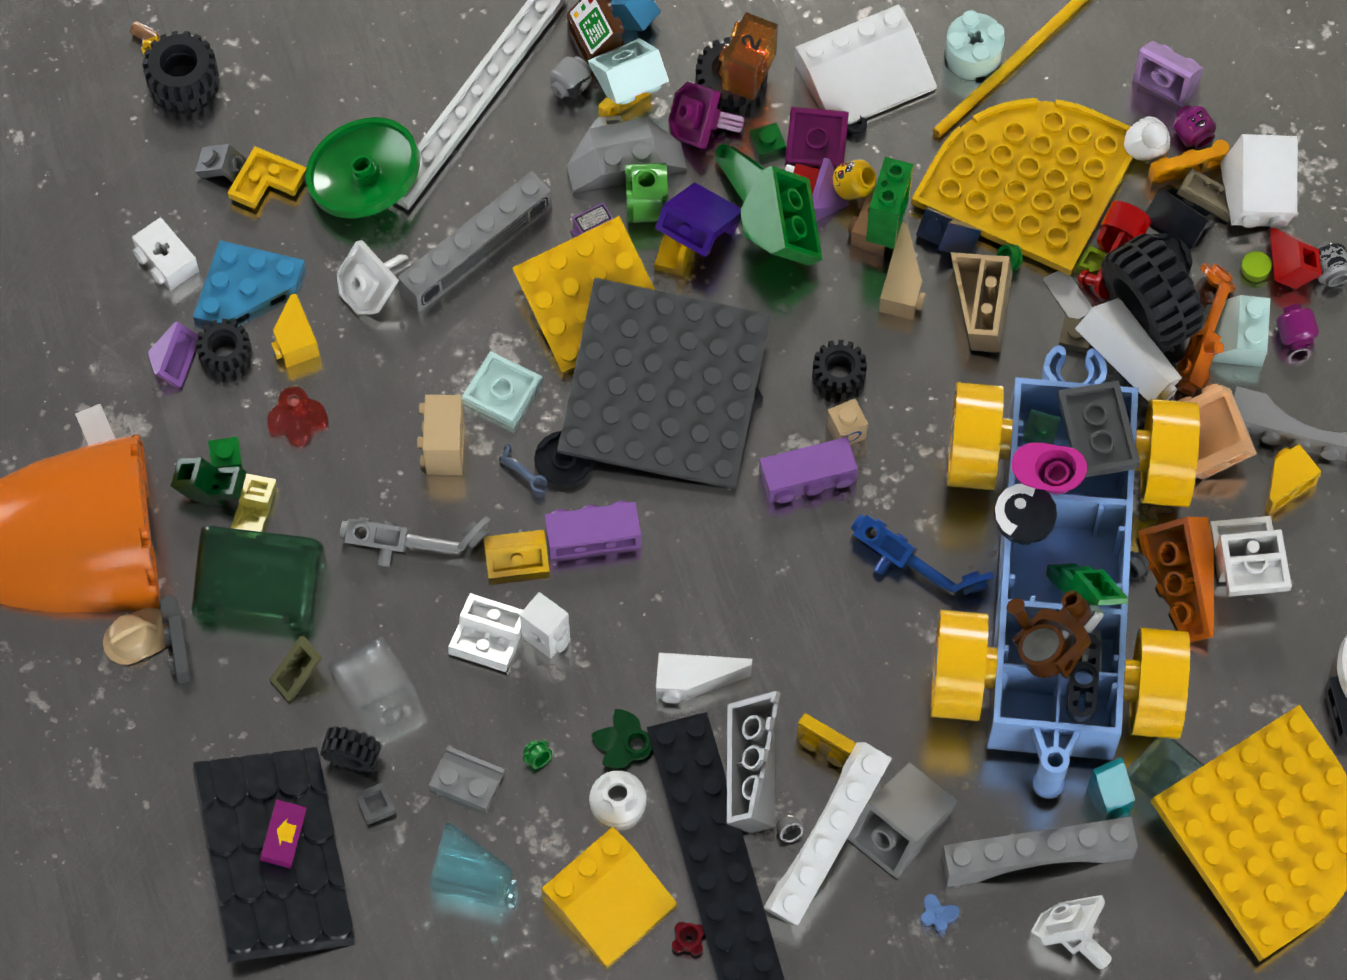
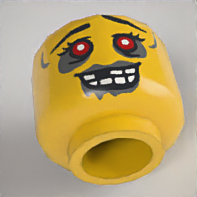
M859 159L838 165L833 174L834 189L844 200L866 197L874 189L877 180L875 170L865 160Z

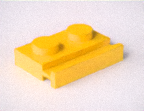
M804 713L798 722L799 726L797 728V739H799L800 744L810 751L817 750L826 755V759L837 767L844 766L856 743Z

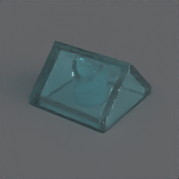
M1158 737L1126 770L1129 780L1152 799L1204 766V764L1174 739Z

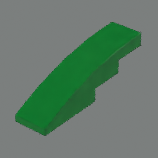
M1076 563L1047 565L1046 576L1063 593L1076 591V594L1080 593L1081 597L1089 605L1101 606L1128 603V597L1104 569L1093 570L1090 566L1079 567Z

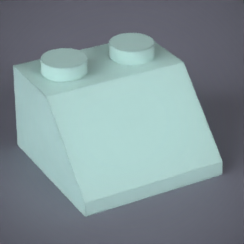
M640 38L588 60L589 66L607 98L616 104L630 103L635 100V96L644 92L652 93L661 89L662 84L669 82L659 50Z
M1239 295L1226 299L1214 332L1221 336L1220 342L1224 345V351L1221 354H1215L1212 362L1254 367L1263 366L1268 349L1270 298ZM1212 304L1206 306L1205 321Z

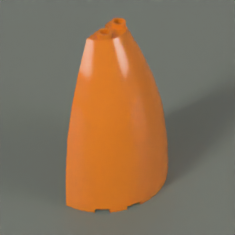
M139 434L90 444L42 459L0 478V604L54 613H114L138 611L145 608L160 609L161 599L156 554L151 541L147 506L149 490L144 445Z

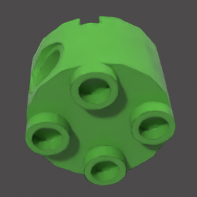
M666 163L625 165L627 222H657L663 205L668 201Z

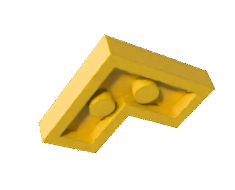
M254 146L229 189L228 197L255 209L268 186L295 196L305 179L307 167Z

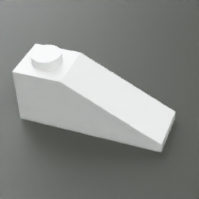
M659 653L656 699H662L666 703H679L681 700L688 701L750 677L752 659Z

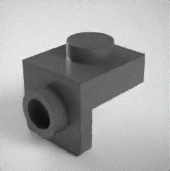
M230 144L202 147L195 173L201 178L224 175L233 183L246 162V158Z

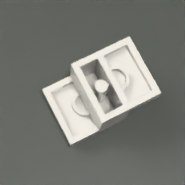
M1271 516L1210 521L1218 582H1226L1228 597L1291 590L1292 584L1282 529L1273 530Z

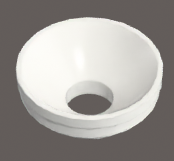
M611 771L603 774L595 781L589 795V804L593 815L606 826L621 828L635 823L645 811L647 796L644 786L636 776L625 771ZM619 785L626 789L627 796L622 801H614L608 796V792L613 786Z

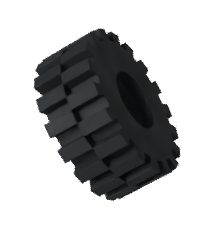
M725 37L724 43L720 44L717 39L712 42V49L707 45L703 49V55L699 54L696 64L695 83L721 92L717 105L718 109H727V112L732 114L733 109H738L740 114L745 112V106L748 105L752 109L756 106V100L761 102L764 92L766 93L768 67L766 57H762V51L759 47L757 50H754L750 41L745 46L742 44V38L737 37L736 42H731L730 37ZM726 71H737L742 74L743 79L738 83L729 84L723 82L720 76Z

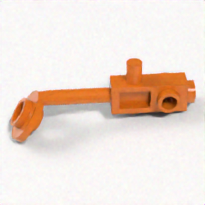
M1203 263L1200 267L1201 271L1207 276L1206 281L1216 288L1217 292L1203 329L1190 338L1184 357L1176 366V371L1182 377L1177 383V389L1187 395H1194L1197 389H1202L1210 379L1209 369L1214 355L1221 354L1224 351V345L1220 342L1221 336L1214 332L1229 292L1234 293L1237 287L1232 282L1233 276L1218 264L1211 266L1208 263Z

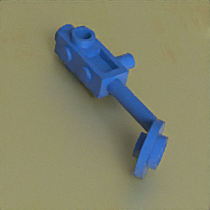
M860 514L851 526L855 537L882 555L873 568L882 576L886 573L892 562L901 569H905L908 565L938 587L955 594L964 592L965 596L988 588L987 582L994 579L993 572L980 575L979 571H975L962 576L963 582L956 584L914 554L918 549L908 543V539L899 532L895 534L886 527L887 524L879 518L875 520L867 514L866 516ZM876 529L877 535L871 539L870 532Z

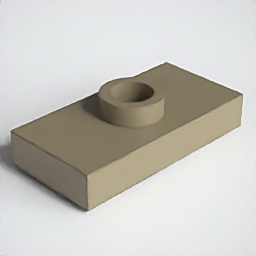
M1190 168L1177 194L1229 222L1230 212L1225 187Z

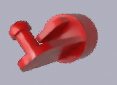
M1113 201L1099 226L1100 233L1097 237V244L1103 252L1108 254L1138 235L1146 234L1152 220L1142 209L1124 201ZM1102 267L1098 275H1093L1087 270L1080 272L1078 275L1080 286L1094 287V294L1098 298L1106 299L1109 297V292L1105 288V280L1101 273Z

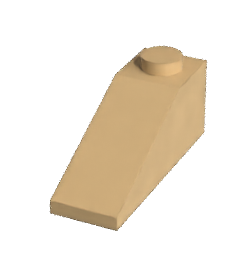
M902 222L880 297L879 312L913 320L916 310L922 311L926 293L921 292L922 278L908 223Z

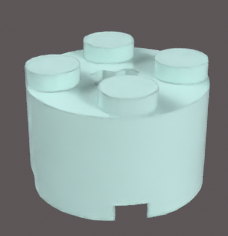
M968 10L962 16L955 19L947 31L945 57L949 69L958 77L966 80H976V77L983 76L985 78L989 77L1001 64L1005 41L1003 26L992 17L973 10Z

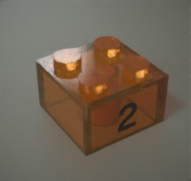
M745 12L741 22H735L731 32L732 40L729 45L725 44L719 57V61H722L719 70V76L722 77V89L754 101L777 53L778 24Z

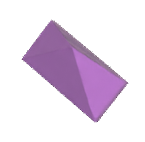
M828 158L823 159L812 194L816 221L849 205L847 200L841 198L834 189V168Z
M174 322L148 351L154 374L177 389L181 388L196 349L198 334L183 324Z

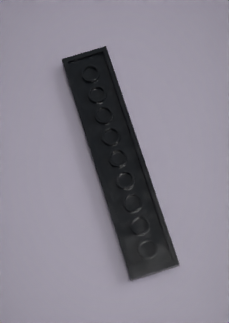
M704 712L647 727L652 752L717 980H785L742 830L727 824V779L708 713Z

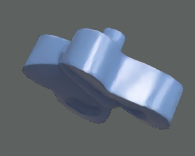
M933 894L925 896V913L921 915V924L924 926L934 925L937 932L944 933L947 929V924L959 916V908L956 905L942 906Z

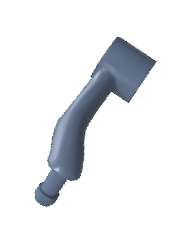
M506 444L503 456H499V462L524 477L530 483V491L534 497H544L545 492L535 488V486H547L546 478L542 475L535 476L520 462L509 458L512 447L510 444Z

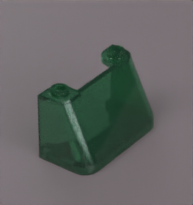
M217 526L203 527L198 545L191 609L193 616L203 621H214L215 618L221 617L222 611L279 617L282 618L284 624L288 625V629L291 631H315L327 566L323 544L318 540L308 537Z

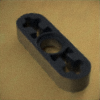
M1088 633L1091 643L1088 646L1090 652L1087 662L1082 661V654L1068 678L1066 712L1068 717L1076 723L1089 722L1094 717L1097 707L1101 643L1091 633ZM1074 638L1072 646L1076 643V638ZM1079 671H1086L1092 676L1093 681L1086 685L1080 684L1076 681L1075 674ZM1080 694H1086L1084 701L1085 712H1079L1077 707Z

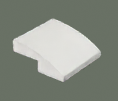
M470 593L460 614L459 625L448 646V654L507 672L521 637L519 614L523 610Z

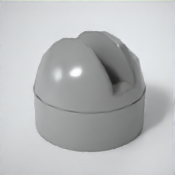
M786 815V817L780 818L776 824L777 833L783 842H795L803 835L804 828L800 820L794 815ZM792 826L793 829L789 831L786 830V828Z

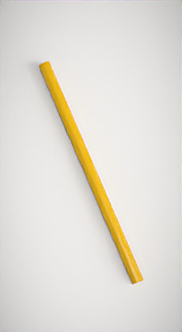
M1071 0L937 124L932 129L933 133L939 138L942 137L1088 0Z

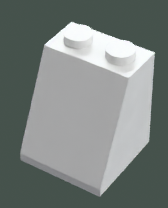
M1242 134L1220 163L1231 225H1241L1245 228L1270 226L1271 228L1279 229L1286 227L1297 214V136Z

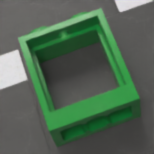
M889 157L884 158L869 206L866 232L867 242L895 248L910 199L914 164Z

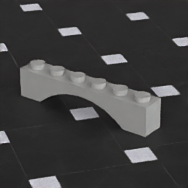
M1236 387L1234 399L1250 437L1260 439L1268 445L1280 444L1293 448L1300 444L1305 452L1319 454L1328 460L1339 459L1347 461V432H1331L1305 425L1286 414L1266 393Z
M1124 817L943 845L941 861L946 886L952 887L978 883L1007 872L1046 864L1065 862L1107 863L1133 859L1138 844L1132 817Z

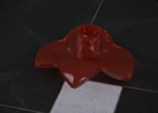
M292 386L280 393L278 405L269 412L267 423L270 433L285 430L290 440L302 446L310 434L311 425L315 427L328 426V416L320 402L308 399L303 389ZM296 396L299 399V403L296 406L289 405L287 402L289 397Z

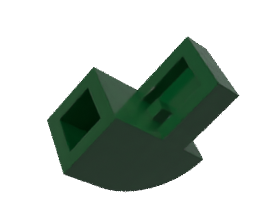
M202 457L181 458L177 461L171 487L196 502L223 506L225 500L240 499L247 471L241 467L216 468Z

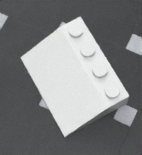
M899 4L795 47V67L818 107L824 110L849 112L848 125L859 122L860 115L866 119L937 89L936 82L913 27Z

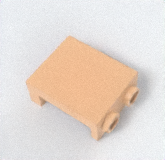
M1212 384L1201 390L1202 394L1194 398L1185 397L1178 400L1199 404L1200 436L1196 477L1200 479H1206L1257 454L1231 389L1218 384Z

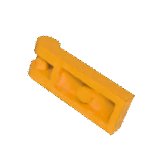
M1216 140L1212 147L1198 151L1192 149L1172 158L1161 157L1150 164L1147 177L1151 187L1184 179L1190 168L1200 173L1221 169L1220 163L1229 152V144L1225 140Z

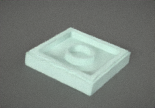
M490 351L462 395L463 404L514 429L543 382V376Z

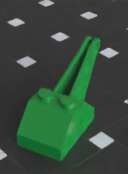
M727 144L719 145L715 151V160L744 202L740 209L744 237L771 254L808 266L823 260L810 179L775 166L765 168L739 149Z

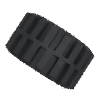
M173 31L171 32L172 35L168 37L166 34L160 36L159 42L154 40L150 44L151 49H146L144 53L145 59H143L142 64L147 87L152 98L155 97L156 102L160 105L165 103L166 108L170 110L174 107H177L178 111H185V107H190L193 110L197 108L196 104L198 103L204 105L207 103L206 97L212 98L215 94L214 88H218L219 72L213 49L210 48V44L206 40L202 41L200 35L195 34L191 36L189 31H184L183 34ZM180 65L194 67L191 73L182 77L168 75L171 69Z

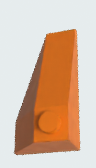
M1187 516L1138 530L1141 553L1149 561L1148 568L1152 570L1158 582L1156 587L1159 593L1164 594L1170 606L1169 613L1178 631L1188 632L1190 643L1213 638L1214 545L1208 517Z

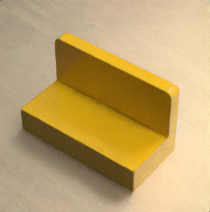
M664 234L654 263V270L683 277L691 249Z
M544 530L484 537L488 579L549 571Z

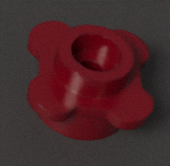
M678 922L674 927L676 938L672 942V949L677 953L687 951L693 955L701 954L703 951L702 937L705 935L703 926L701 924L695 925L693 923ZM691 936L692 940L687 941L686 937Z

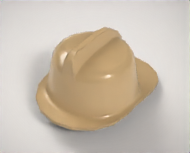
M145 608L131 614L122 615L114 620L106 630L103 638L104 652L109 659L117 664L130 665L165 649L166 643L163 628H168V626L162 623L161 609Z

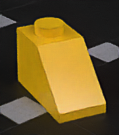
M296 293L292 294L273 329L275 341L271 343L276 359L282 358L286 368L320 356L317 341Z
M1300 444L1292 449L1286 447L1274 457L1275 461L1270 472L1265 507L1268 515L1316 485L1322 471Z

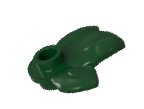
M615 709L613 712V727L603 728L591 734L596 747L606 753L602 765L611 769L624 768L632 760L645 759L652 751L649 734L641 730L639 719L626 710ZM635 742H640L643 745L639 750H635L631 746Z

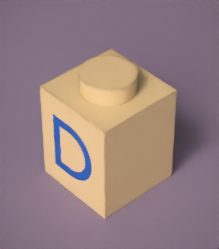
M856 399L828 409L826 425L834 440L848 437L849 443L852 445L867 438L868 422Z

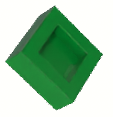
M777 122L749 131V138L759 160L786 152L787 146Z
M238 436L208 441L210 462L214 467L243 468Z

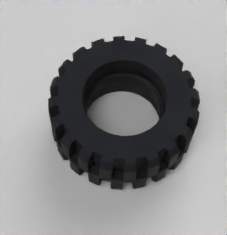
M1140 234L1106 254L1101 264V273L1105 280L1104 285L1109 292L1110 300L1119 298L1162 353L1182 343L1201 330L1205 316L1202 314L1204 309L1199 300V293L1195 289L1194 282L1188 276L1182 262L1177 259L1176 254L1167 247L1163 240H1159L1155 235Z

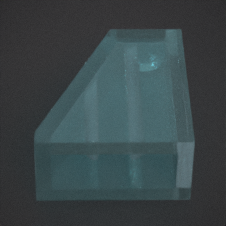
M446 822L429 881L431 891L505 908L508 898H514L517 881L513 880L512 868L455 825Z

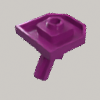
M687 81L675 92L668 122L675 139L707 149L711 129L716 130L720 128L739 133L744 127L745 119L741 115L724 112L717 108L721 92Z

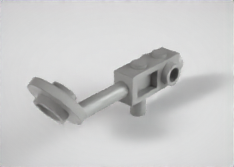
M485 516L478 524L474 521L471 522L461 533L464 539L461 542L411 535L408 534L409 528L396 526L397 523L384 521V524L371 522L369 518L359 517L358 520L348 518V521H342L340 539H345L344 543L380 548L378 565L390 567L392 550L405 552L406 546L439 552L463 551L468 546L473 549L488 534L489 530L486 527L491 520ZM362 527L367 531L366 537L363 539L358 534Z

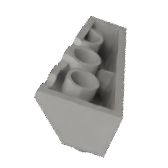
M778 691L727 704V824L748 833L775 828V718L781 693Z

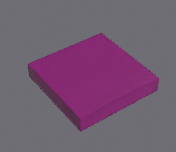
M791 106L785 165L795 166L797 163L821 169L823 159L828 158L835 170L838 165L844 163L849 112Z

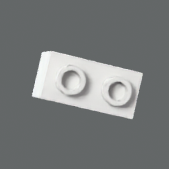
M161 217L132 236L135 249L132 251L137 260L142 265L147 263L151 268L150 273L159 285L164 283L170 291L199 272L195 256Z
M538 592L519 614L521 634L524 640L551 659L556 652L561 653L570 642L569 615L557 604Z

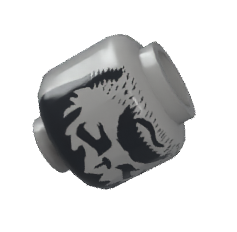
M569 56L563 58L549 73L551 91L561 99L563 97L571 100L577 98L591 84L592 77L590 74L592 70L590 66L577 56L574 58Z
M1324 241L1318 244L1316 248L1319 249L1322 275L1316 278L1317 281L1321 284H1327L1329 287L1338 286L1346 282L1347 250L1344 245L1331 243V241Z

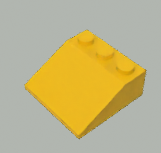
M613 826L541 888L543 901L606 968L678 905L637 851Z

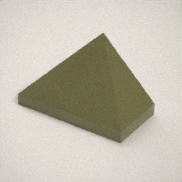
M300 636L269 680L287 701H292L322 660V656L304 636Z

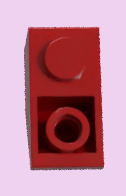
M1274 227L1269 229L1275 282L1298 289L1322 275L1318 248Z

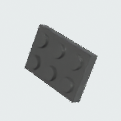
M1119 380L1058 390L1057 397L1070 448L1079 451L1087 462L1085 478L1139 469L1140 461Z

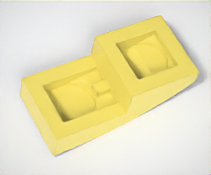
M246 474L239 505L230 528L232 536L261 541L275 492L276 479Z

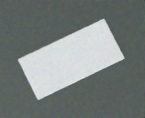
M1057 271L1043 278V281L1068 317L1080 319L1091 310L1092 306L1071 276Z
M101 404L75 413L88 445L116 439Z

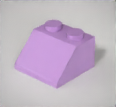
M1151 41L1142 46L1139 51L1132 81L1184 107L1200 82L1203 67L1195 60L1175 53L1167 45H1160L1155 41Z

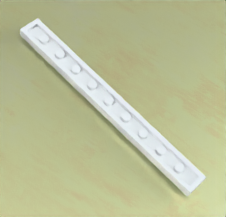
M566 0L526 1L418 144L420 151L419 172L408 192L396 202L398 205L407 210L411 208Z

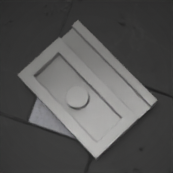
M447 746L446 752L429 783V789L487 813L499 788V783L505 775V769Z

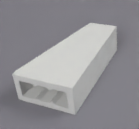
M1119 298L1092 307L1075 328L1134 388H1138V392L1148 402L1150 399L1169 400L1177 391L1175 385L1182 377Z

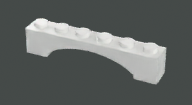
M866 742L856 743L842 768L840 778L825 809L799 854L775 886L764 906L765 910L790 925H799L892 760L891 757Z

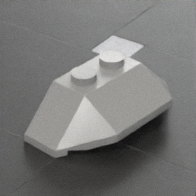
M647 117L589 128L567 164L572 192L575 194L625 184V165L666 163L667 175L687 171L681 142Z

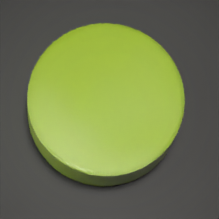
M1260 251L1246 254L1241 264L1243 276L1252 282L1265 280L1272 268L1270 258Z

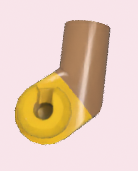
M138 21L132 24L130 34L142 40L143 48L141 47V51L143 54L146 49H151L150 44L154 40L160 41V35L156 31Z

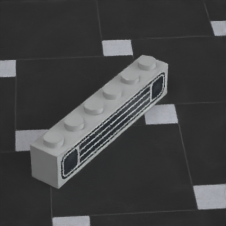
M532 171L397 276L399 280V293L418 312L422 311L552 207L551 190Z

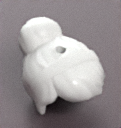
M1151 116L1145 117L1134 123L1126 132L1124 148L1136 160L1146 161V164H1151L1155 160L1167 156L1170 148L1169 132L1159 119Z

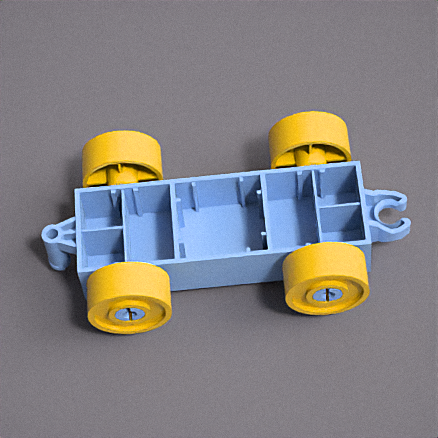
M1060 345L1053 347L1046 355L1041 375L1042 380L1015 377L1009 408V419L1003 418V386L957 382L950 432L947 486L994 490L999 459H1006L1005 490L1021 483L1016 479L1011 463L1014 453L1021 446L1028 443H1046L1070 447L1057 397L1058 390L1105 383L1107 366L1104 357L1095 348L1089 349L1084 363L1088 371V378L1083 383L1066 382L1060 372L1065 364L1066 350ZM1120 386L1140 461L1139 469L1086 477L1078 487L1064 494L1054 495L1049 493L1056 504L1057 518L1052 532L1040 542L1021 545L1009 541L1001 534L994 647H987L988 614L940 610L932 678L931 717L979 721L984 689H991L987 749L1038 753L1040 763L1037 774L1034 775L1033 788L1043 798H1055L1063 791L1070 756L1113 760L1122 733L1123 701L1129 702L1130 735L1180 739L1186 714L1190 675V637L1188 632L1140 627L1136 636L1133 660L1125 659L1128 603L1099 606L1104 612V616L1094 629L1101 630L1102 672H1099L1097 707L1094 717L1089 722L1076 723L1068 717L1066 712L1068 678L1062 677L1061 674L1050 678H1040L1028 671L1020 658L1017 647L1012 641V638L1022 629L1014 615L1010 614L1006 607L1010 600L1014 598L1022 599L1025 603L1024 609L1031 620L1041 609H1052L1057 612L1063 607L1061 599L1065 593L1059 590L1046 576L1048 564L1076 563L1079 567L1090 566L1093 570L1104 569L1128 597L1134 471H1140L1141 503L1177 507L1190 506L1196 479L1199 451L1200 410L1198 403L1150 399L1144 430H1136L1138 388ZM1079 671L1075 674V679L1080 684L1086 685L1093 681L1092 676L1086 671ZM1080 694L1077 705L1079 712H1085L1084 701L1086 694Z

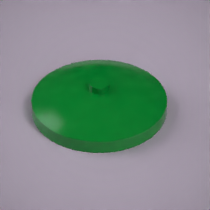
M370 117L351 121L328 134L314 149L307 164L306 185L316 204L333 216L351 219L371 216L394 205L408 192L419 172L420 151L409 130L394 120Z

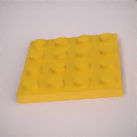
M620 216L512 268L563 375L575 370L594 278L655 290Z

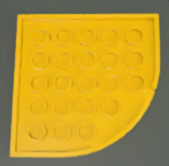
M1038 98L1018 99L989 107L975 114L972 120L962 127L959 126L945 140L915 191L911 204L923 210L930 207L982 230L980 236L1002 246L1008 244L1018 245L1023 255L1071 276L1134 158L1124 148L1125 135L1131 126L1080 104L1058 99L1055 102L1038 101Z
M1300 705L1150 800L1259 962L1322 920L1337 905L1347 889V775Z

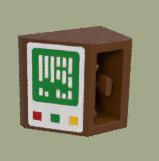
M579 0L567 12V28L580 54L588 65V60L625 45L621 36L624 33V27L619 17L614 18L611 12L613 8L610 0Z

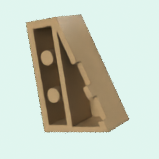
M951 252L971 350L1001 352L1012 280L1010 257Z

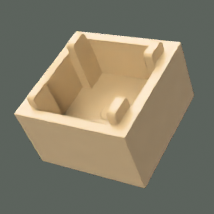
M425 395V403H419V414L424 415V421L422 422L423 437L417 438L418 449H423V455L420 456V466L425 467L426 475L463 476L465 417L462 395Z

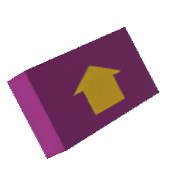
M276 799L260 861L291 868L307 807Z

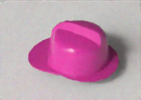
M1028 443L1021 446L1014 453L1011 461L1012 471L1016 479L1023 485L1045 490L1054 495L1064 494L1078 487L1087 473V462L1084 456L1076 449L1067 446Z

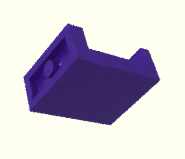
M694 182L663 205L655 229L705 257L710 253L718 236L724 232L729 235H733L736 232L741 220V208Z

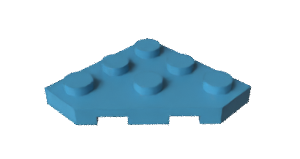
M220 240L193 315L194 322L213 327V320H217L218 324H222V319H227L228 324H230L232 320L247 313L251 315L270 305V301L284 294L288 296L296 292L305 268V261Z

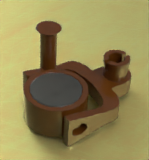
M1076 591L1066 592L1061 599L1063 607L1059 612L1052 609H1041L1032 620L1024 609L1025 603L1022 599L1014 598L1008 602L1007 611L1014 615L1022 629L1012 638V641L1017 647L1020 658L1026 668L1034 676L1050 678L1061 674L1062 677L1067 679L1084 651L1090 645V636L1083 626L1090 619L1092 611L1088 602L1081 597L1080 593L1076 594ZM1056 627L1067 631L1076 638V643L1071 648L1061 631Z

